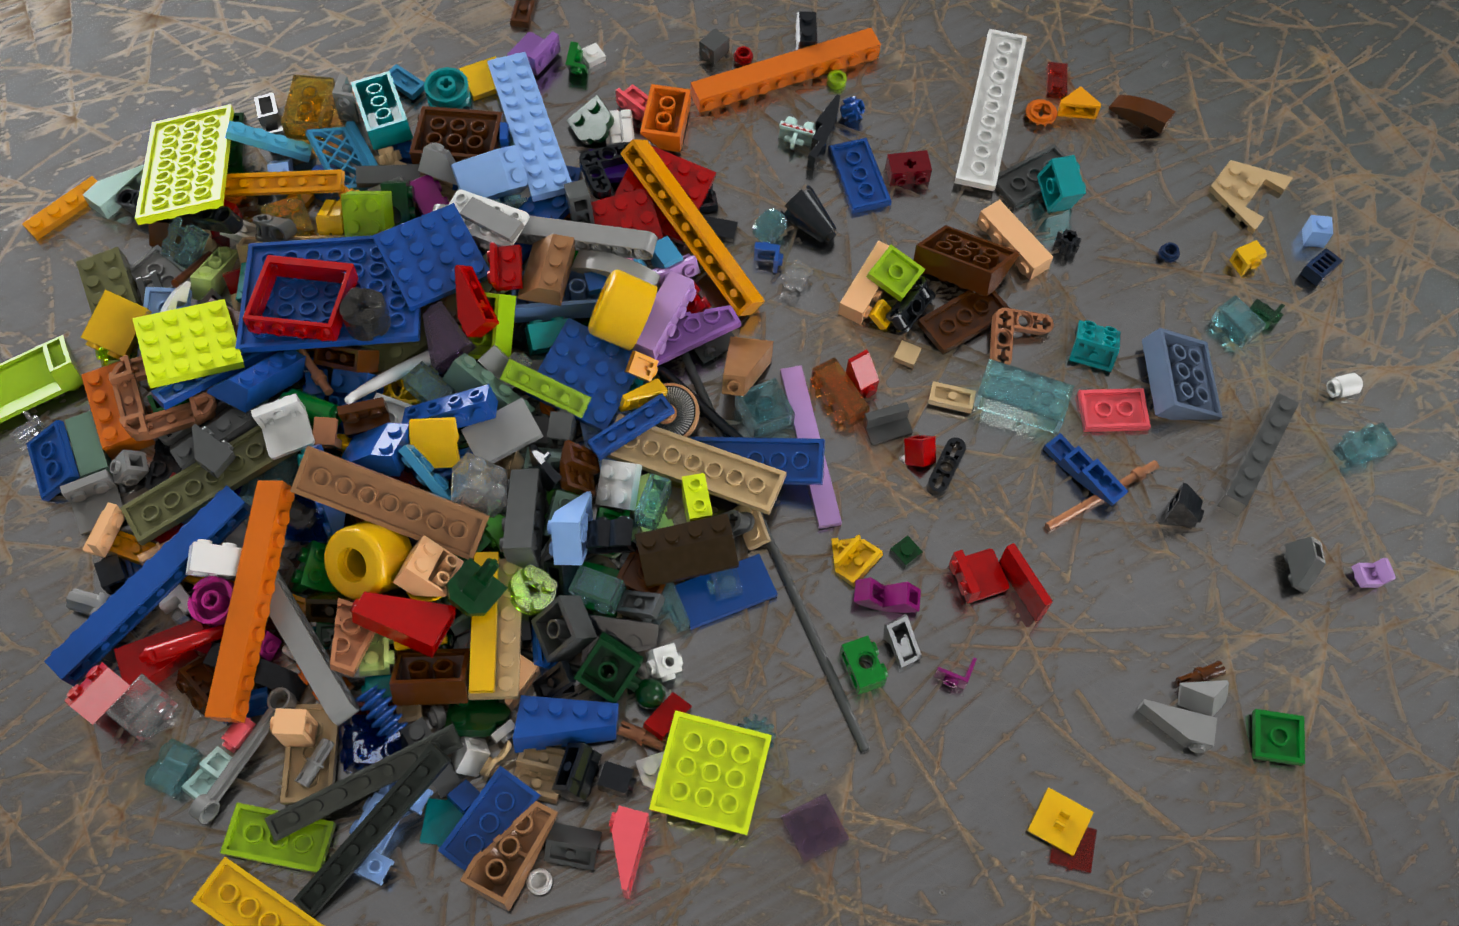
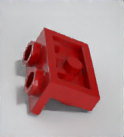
M491 242L490 250L487 251V260L490 264V271H487L489 284H492L496 291L523 289L521 246L518 244L497 247L495 242Z

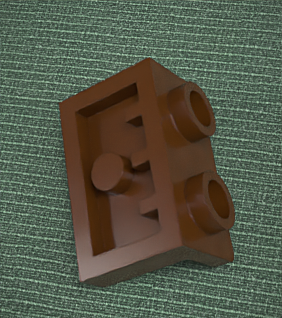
M383 397L337 406L338 415L343 422L346 436L360 434L388 422L391 423L388 406Z
M203 656L178 669L176 686L182 694L185 693L188 696L193 708L197 711L199 710L205 716L215 669L203 664L205 659Z

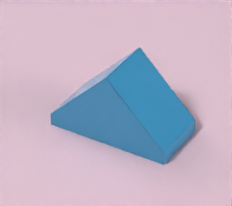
M668 236L657 240L653 258L651 259L653 267L665 269L684 260Z

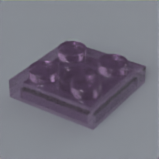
M826 793L781 815V819L803 863L849 841V837Z

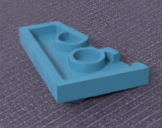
M404 445L398 450L402 455L401 460L407 467L414 469L417 473V480L422 485H427L433 494L456 503L463 499L459 492L454 494L448 488L450 482L444 476L442 477L432 472L434 470L433 465L414 445Z

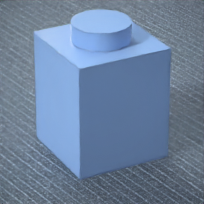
M1311 215L1302 228L1303 246L1324 248L1333 235L1332 217Z

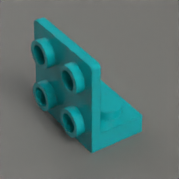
M1079 320L1076 340L1069 360L1112 372L1120 350L1121 332L1111 326L1103 327L1089 320Z

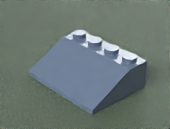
M1163 328L1157 329L1142 339L1156 416L1169 420H1220L1223 418L1206 341Z

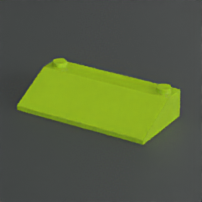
M63 335L0 364V423L67 391H74L83 384L82 373Z

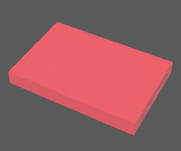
M1144 388L1079 390L1077 393L1083 432L1149 431L1151 428Z

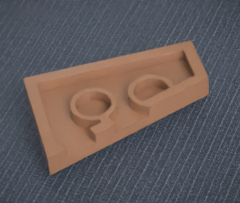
M338 598L330 669L354 677L376 633L353 623L352 612H350L353 602Z

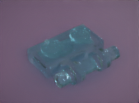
M176 217L168 226L167 230L169 233L162 242L161 247L163 249L161 255L169 257L171 251L174 252L175 257L173 261L187 269L201 257L209 234L192 223L186 225V228L182 227L183 219ZM177 235L182 237L179 244L175 242Z

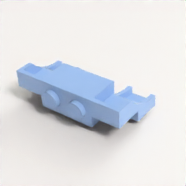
M397 781L381 788L372 797H368L363 805L364 812L359 820L353 822L349 834L358 827ZM428 788L409 810L421 815L427 800L434 792ZM398 823L353 873L382 886L385 875L391 865L394 864V861L382 855V852Z

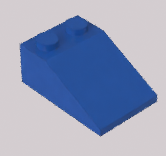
M388 422L355 435L341 458L383 475L400 476L406 465L401 460L402 455L398 450L404 445H410L409 424Z

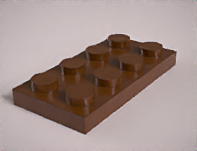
M968 290L918 319L917 324L944 355L991 327L992 316L997 310L1010 307L995 290L988 296H980L974 291Z

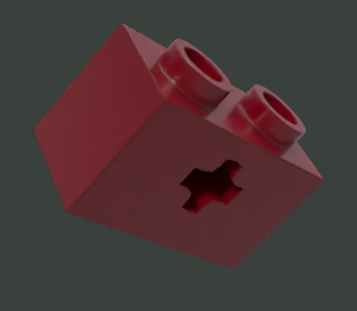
M927 150L887 154L885 169L889 186L923 184L930 181L932 167Z

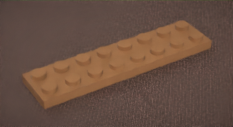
M311 446L306 447L290 492L419 541L425 535L452 554L467 560L469 558L474 559L490 515Z

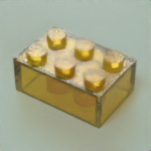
M293 75L281 119V125L287 138L308 140L306 130L331 127L336 107L332 95L335 86L334 78ZM315 136V139H317V140H320V141H325V140H326V139H324V138H322V137H320V136Z

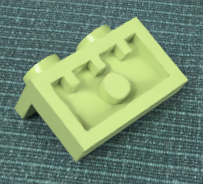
M377 633L375 634L359 665L360 676L390 675V665L395 663L394 650H390V644H394L393 640Z

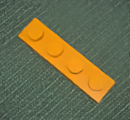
M93 176L89 177L23 222L22 225L38 241L89 205L83 194L97 180Z

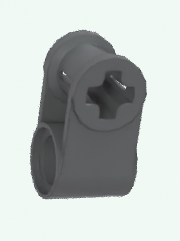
M260 214L253 217V223L256 224L257 229L255 235L257 241H287L297 233L296 224L291 219L275 217L269 214Z
M730 510L723 513H728L733 537L747 533L754 527L755 519L749 512L740 513L737 510Z

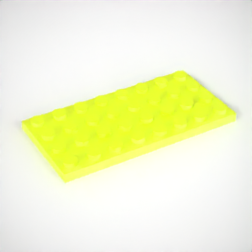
M231 105L152 122L135 220L138 225L152 224L156 221L174 219L181 215L195 214L199 211L217 209L224 206L231 140L226 139L225 135L229 121H233L234 110Z

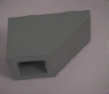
M194 424L192 426L195 460L200 467L218 479L236 458L232 451L234 447L225 440L220 442L215 439V434L206 426L200 428Z
M1312 536L1285 544L1286 552L1284 553V558L1290 568V584L1303 593L1309 591L1326 564L1322 544Z

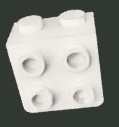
M296 394L284 396L277 401L263 404L251 410L253 419L262 429L268 455L272 460L279 459L315 444L306 407Z

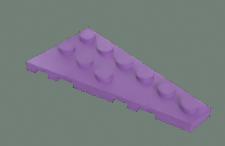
M732 306L705 309L704 312L693 314L686 312L683 319H679L674 335L672 337L669 336L665 351L657 357L656 360L659 361L657 366L741 327V321Z

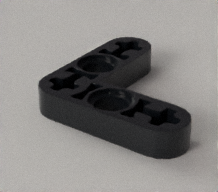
M630 142L585 151L580 154V169L596 199L601 200L611 196V183L604 168L627 163L620 153ZM611 155L613 158L605 159L603 156ZM593 173L600 174L599 177H591L590 175Z

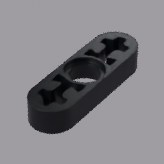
M954 437L947 441L927 483V490L933 496H942L946 493L966 450V444L962 439ZM958 446L959 448L954 457L950 456L952 448ZM948 462L952 465L953 469L951 471H944L940 464ZM939 476L943 477L941 486L939 488H935L934 486L937 483Z

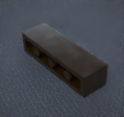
M316 591L305 599L306 618L308 622L335 623L338 598L350 602L355 600L345 597L340 592ZM384 593V594H383V595H389V596H395V597L408 598V595H407V594H396V593Z

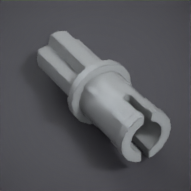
M326 738L321 739L311 757L306 758L307 762L295 779L296 782L310 788L320 769H324L322 764L334 746L332 741Z

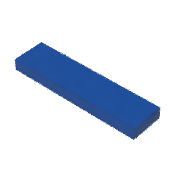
M661 393L586 441L587 445L600 461L673 415L675 410Z

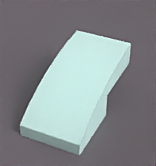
M217 746L199 763L200 769L181 786L182 791L194 800L202 794H207L233 757Z

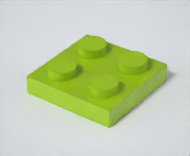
M890 245L866 277L901 302L923 274L925 268L893 245Z

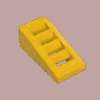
M656 378L622 395L619 410L623 412L637 409L661 393L666 398L668 390Z

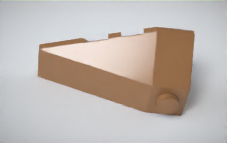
M535 801L513 821V824L506 831L496 836L485 850L480 851L473 857L460 881L486 900L509 912L520 894L559 813Z

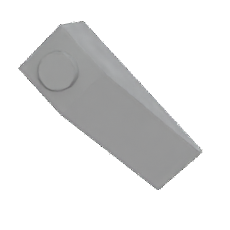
M1146 699L1138 705V712L1180 745L1189 747L1191 751L1204 753L1214 746L1217 726L1216 717Z

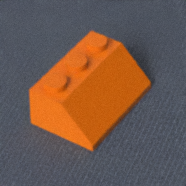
M651 84L640 134L661 150L681 152L691 106V89Z

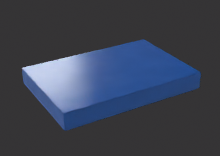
M54 421L26 443L42 500L50 501L61 492L60 486L80 478L64 421Z

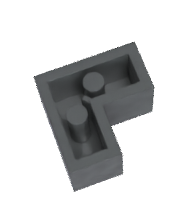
M560 409L557 412L551 411L550 415L538 414V416H533L544 436L533 442L537 447L561 449L567 440L576 443L578 426L574 414Z

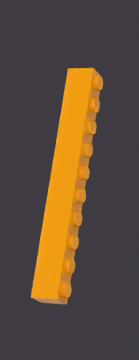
M632 139L620 153L732 306L738 317L752 315L765 302L763 297L647 140Z

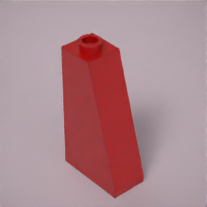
M364 592L360 599H355L350 609L353 623L433 658L456 618V607L452 605Z
M193 619L114 649L121 678L130 685L125 693L135 700L198 657L191 650L157 664L149 665L147 662L142 663L139 660V654L143 653L146 646L211 628V626Z

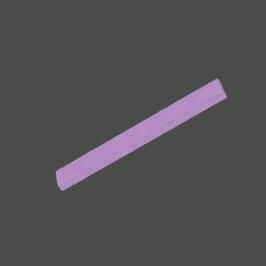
M802 365L780 369L796 438L820 439ZM824 455L823 485H808L819 529L840 526L842 524Z

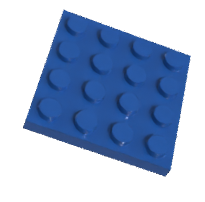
M454 203L372 235L373 241L410 312L456 293V265L472 266L479 282L487 280V271H490Z
M568 318L537 372L592 397L583 418L575 415L574 417L576 420L601 432L611 425L619 410L622 395L630 391L637 378L625 372L631 353L635 350L628 351L595 337L589 333L587 326ZM526 392V395H528V396H530V397H532V398H534V399H536V400H538V401H540V402H542V403H544V404H546V405H548V406H550V407H552V408H554V409H556V410H560V409H561V408H559V407H557V406H555V405H552V404H550V403H548V402H546V401H544V400H542V399H540V398H538V397H536V396H534V395L529 394V393Z

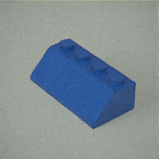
M296 350L278 351L209 388L207 393L246 413L303 379L306 356Z

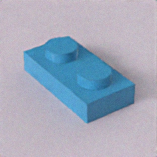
M395 64L389 70L396 89L410 99L415 100L425 90V82L401 66Z

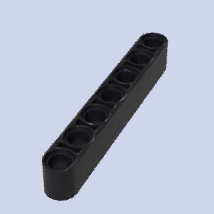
M125 189L119 193L117 202L135 216L140 191ZM227 206L203 210L195 214L181 215L174 219L160 220L227 234H236L243 227V220Z

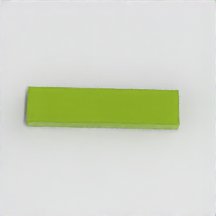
M512 359L508 360L500 377V380L563 410H567L569 413L583 418L592 398Z

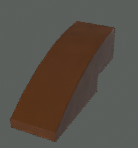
M1119 95L1108 108L1142 129L1146 125L1160 134L1170 124L1176 112L1155 101L1131 95Z

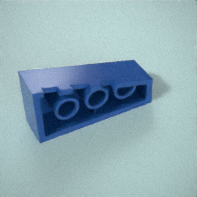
M521 695L513 734L514 752H524L525 749L533 748L544 750L548 746L555 745L566 747L568 743L584 742V744L616 740L619 724V703Z

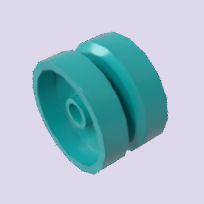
M445 67L439 68L428 75L424 88L429 107L463 109L464 106H468L471 108L472 99L467 77L462 71L456 68Z

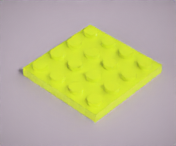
M225 299L132 318L150 389L245 368L241 351L235 348L237 338Z
M675 710L649 810L747 836L772 735Z

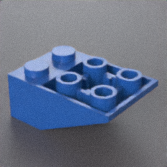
M333 369L331 380L333 393L329 395V402L338 406L347 405L344 401L345 397L377 375ZM384 387L375 390L356 402L374 399L376 393L383 394ZM343 422L339 424L337 434H345Z

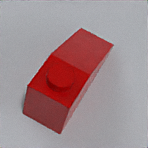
M456 265L457 315L461 328L467 337L482 338L496 327L499 321L473 267Z

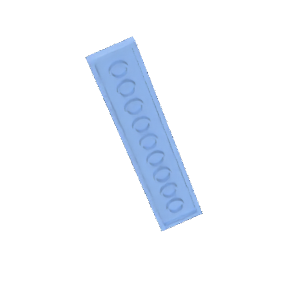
M526 52L488 60V67L506 122L509 124L513 143L517 146L528 178L527 183L532 201L536 202L564 195V184L570 183L571 179Z

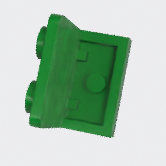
M312 541L300 549L297 558L300 564L298 569H295L291 578V582L294 583L292 591L302 593L307 588L320 592H338L330 582L325 569L324 554L327 545Z

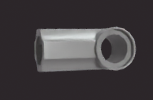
M75 588L67 595L65 607L90 616L111 595L106 593H99L97 595Z

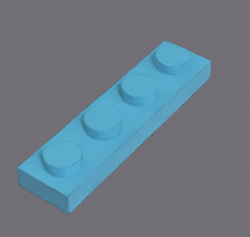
M229 121L226 130V139L309 163L312 146L304 141L293 140L281 134H273L261 128H253L241 122Z

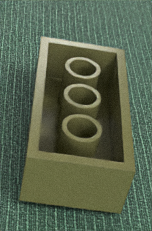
M118 246L76 261L92 314L105 289L143 306L131 273L132 271L130 270L129 261Z

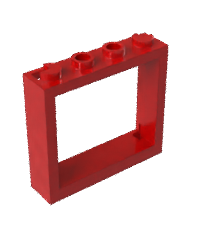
M267 255L243 315L248 331L255 334L265 333L276 336H292L300 339L311 338L321 341H337L359 278L355 266L352 263ZM277 276L342 283L329 322L319 323L263 317V312Z

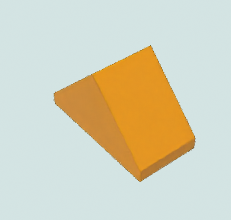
M1080 86L1061 100L1057 116L1096 119L1101 103Z

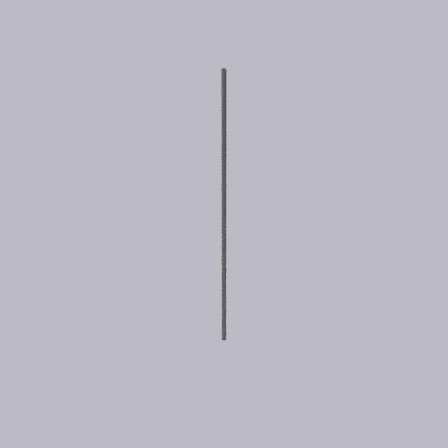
M611 185V196H610V197L614 196V194H615V191H614L612 185ZM643 260V261L646 263L647 267L649 268V265H648L647 261H646V260ZM686 352L680 355L699 397L715 411L689 353ZM712 424L717 437H727ZM762 514L771 539L766 545L861 753L870 750V747Z

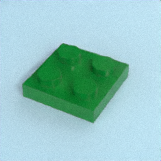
M1261 709L1253 710L1252 758L1298 766L1304 765V716Z

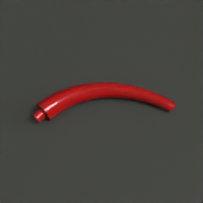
M225 624L146 646L143 653L139 654V660L142 663L147 662L149 665H154L219 640L223 636Z

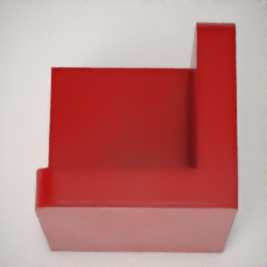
M914 435L904 439L906 465L925 467L936 463L935 436Z

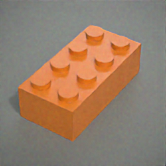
M121 361L81 374L102 449L112 460L123 449L138 451L155 445L156 441L155 438L136 441L127 433L119 421L120 414L114 390L109 381V372H112L114 367Z

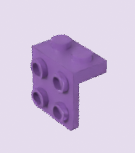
M552 31L543 39L532 32H528L512 48L507 56L526 52L532 72L538 76L561 51L559 34Z

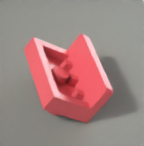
M633 84L625 91L618 88L616 90L617 105L622 109L632 110V117L642 122L648 95Z

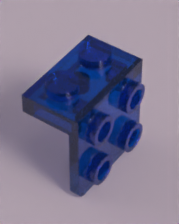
M367 715L351 716L339 728V738L342 739L340 762L343 764V772H353L354 767L371 765L401 750L400 731L384 740L386 735L377 737L381 727L373 729L371 727L375 719L367 720Z

